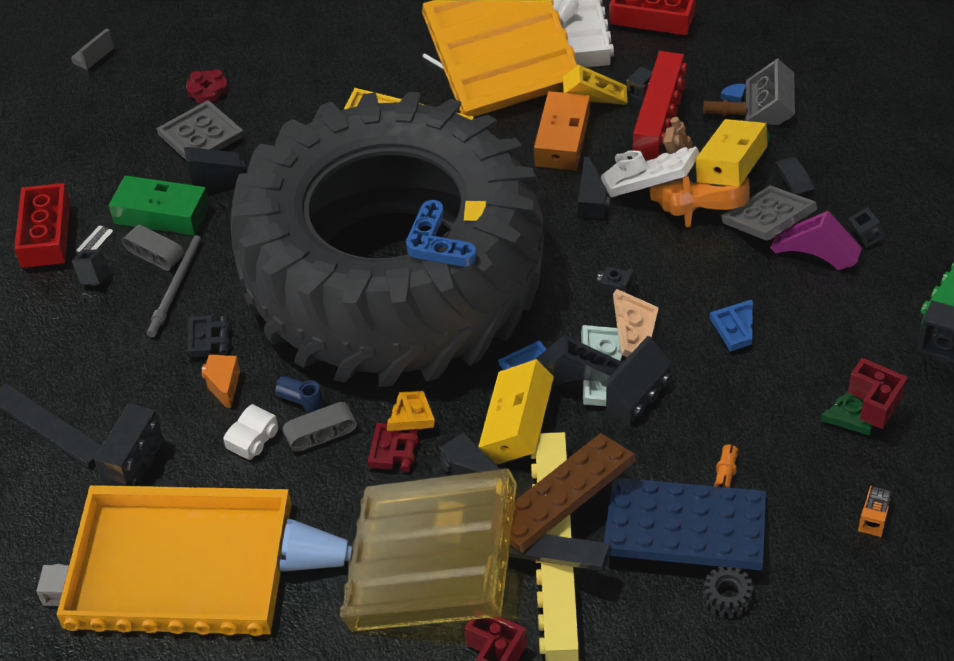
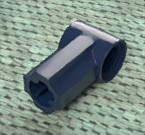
M287 376L280 377L277 381L276 396L299 403L308 412H314L323 407L324 400L317 382L312 380L301 382Z

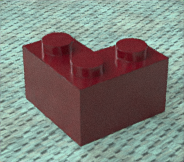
M861 358L851 373L848 388L849 394L863 399L860 420L883 429L904 396L908 377Z
M477 607L465 626L466 645L481 651L475 661H518L527 646L525 627Z

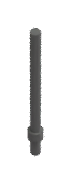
M193 237L159 308L154 311L151 317L152 322L146 332L148 336L155 337L160 325L164 324L170 304L202 241L201 237Z

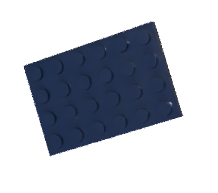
M615 478L612 481L604 543H609L612 547L610 556L762 570L766 491Z

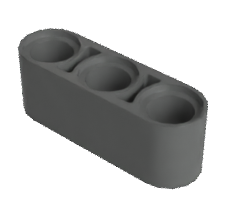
M137 225L122 239L123 246L129 252L167 271L185 255L184 250L179 244L141 225Z
M339 402L288 421L283 426V432L291 449L299 452L352 432L356 428L357 422L348 404Z

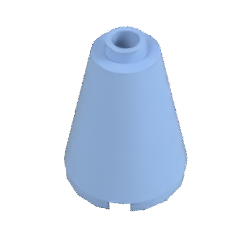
M287 519L280 571L344 566L345 561L350 562L352 546H347L348 540L301 522Z

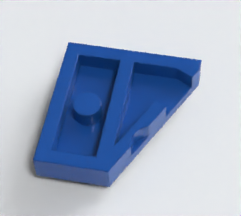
M752 300L710 312V320L729 351L752 345Z

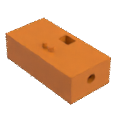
M548 91L534 146L535 167L577 171L590 115V95Z

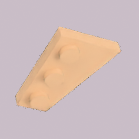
M616 289L613 293L620 350L621 355L628 357L647 336L652 337L658 307Z

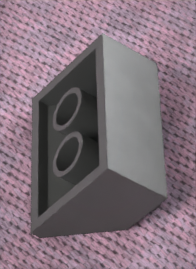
M776 59L746 80V121L779 125L785 120H789L795 114L794 72L779 59Z

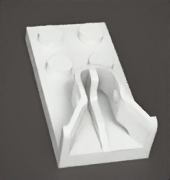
M685 147L676 153H664L648 161H645L640 151H627L615 156L617 163L601 176V179L610 197L687 176L696 161V157L699 155L697 147L690 149Z

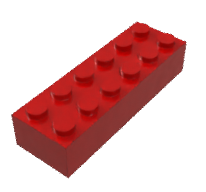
M663 51L658 53L633 133V151H640L645 161L655 159L666 153L663 143L666 129L672 127L670 120L673 117H677V105L681 104V91L684 92L686 79H683L687 68V63H683L684 54Z

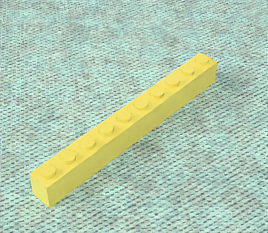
M565 432L540 433L536 451L531 454V459H536V464H531L532 479H537V483L567 460ZM570 515L546 534L571 538ZM536 561V563H541V569H536L537 585H542V592H537L538 608H543V614L538 615L539 631H544L545 638H539L540 654H545L546 661H578L573 567Z

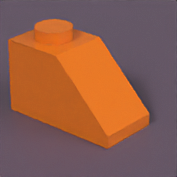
M209 355L207 363L202 367V377L206 379L208 389L226 408H231L240 374L237 356Z

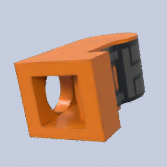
M870 486L858 531L879 537L882 536L891 491ZM865 520L880 525L878 527H870L866 524Z

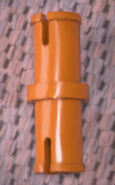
M731 445L723 446L721 459L716 465L717 477L714 487H720L723 484V487L730 488L732 476L735 475L737 468L735 461L738 449L733 446L732 453H729Z

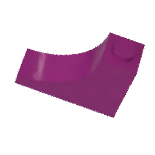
M829 211L780 232L775 236L770 247L776 254L785 251H801L816 255L832 264L837 270L854 266L858 262L862 249Z

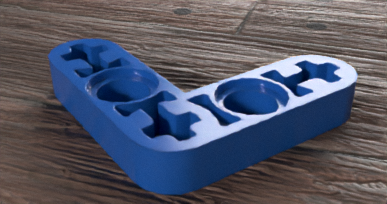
M429 200L423 203L406 241L408 254L414 258L457 266H470L476 261V248L472 243L436 237L444 217L442 203L437 200ZM423 226L431 227L428 231L419 230ZM440 247L447 248V251L442 253L435 250Z

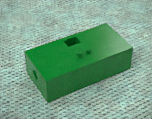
M124 176L109 203L114 224L132 227L141 225L152 230L195 236L210 206L205 187Z

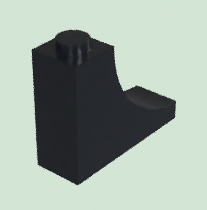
M566 335L562 336L535 358L554 376L551 389L562 383L575 380L606 382L623 363Z

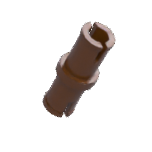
M704 100L703 114L745 116L747 104L746 102H728V100H722V102Z

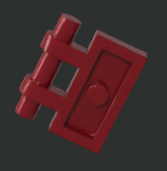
M377 423L368 458L369 468L393 470L394 463L400 462V470L409 472L415 460L414 448L418 446V429H409L408 433H401L402 430L388 431L386 423ZM399 444L405 445L404 451L398 450Z

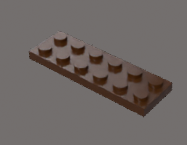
M600 433L488 521L489 529L523 553L636 462L635 454Z

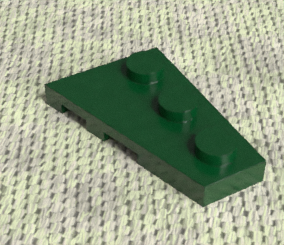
M848 391L843 396H840L835 401V404L829 410L827 409L821 417V421L866 435L870 434L873 427L872 424L860 420L863 399L849 394Z

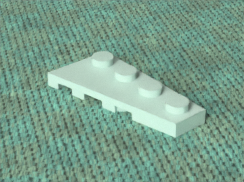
M582 326L581 338L583 344L617 360H621L618 328ZM583 380V404L606 406V382Z

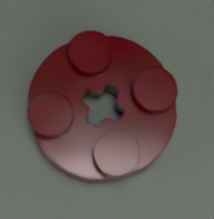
M218 69L192 72L186 84L188 96L195 98L198 103H204L207 100L211 103L219 100L218 96L222 93L225 95L228 90L226 78L222 75V71Z

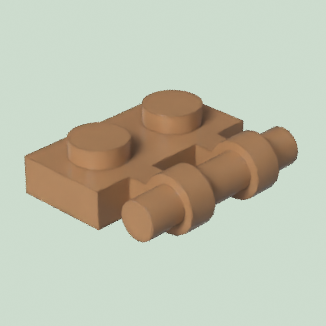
M673 117L670 120L672 127L666 129L663 142L669 154L676 153L685 147L688 149L693 148L691 138L685 133L686 128L683 122H680L678 117Z

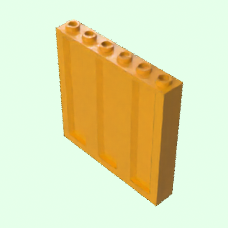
M433 0L423 3L422 13L455 99L462 102L459 108L461 114L475 117L546 95L548 91L556 92L564 89L563 76L579 64H576L574 59L575 52L573 47H569L567 32L565 28L562 29L560 14L554 10L553 0Z

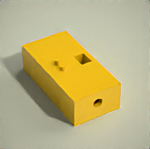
M725 119L696 157L697 182L740 187L767 148L766 123Z
M537 359L498 372L478 446L496 465L533 454L536 451L554 377Z

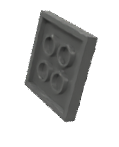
M209 100L157 128L158 135L185 159V147L221 150L244 137L243 130Z
M769 186L749 198V202L746 205L729 210L721 215L722 222L726 225L764 240H770L785 229L792 227L796 222L808 217L809 214L817 210L815 201Z

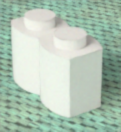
M251 404L245 409L239 420L226 432L223 438L226 449L248 460L254 458L255 455H259L263 450L264 443L273 438L278 431L276 416Z

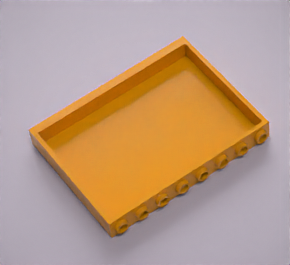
M90 485L57 611V617L62 628L70 631L87 629L97 632L118 630L120 632L145 631L147 633L161 631L175 634L183 632H196L198 634L223 633L225 635L250 634L253 636L271 634L281 573L280 560L283 559L282 545L292 505L289 491L287 489Z

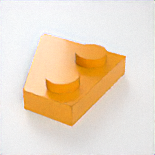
M423 391L399 393L397 403L392 410V416L388 419V431L434 428L435 419Z

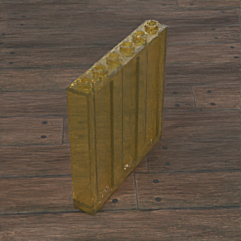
M509 469L365 487L364 497L361 499L360 518L357 520L356 539L353 541L352 561L349 562L348 582L344 586V603L340 608V617L351 631L501 617L517 483Z

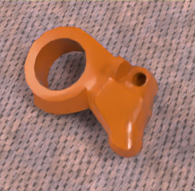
M688 175L650 186L651 200L660 203L665 212H671L675 216L684 215L685 227H691L692 213L697 208L715 210L736 209L746 205L749 202L750 195L748 177L745 178L740 187L699 182L693 183L689 180Z

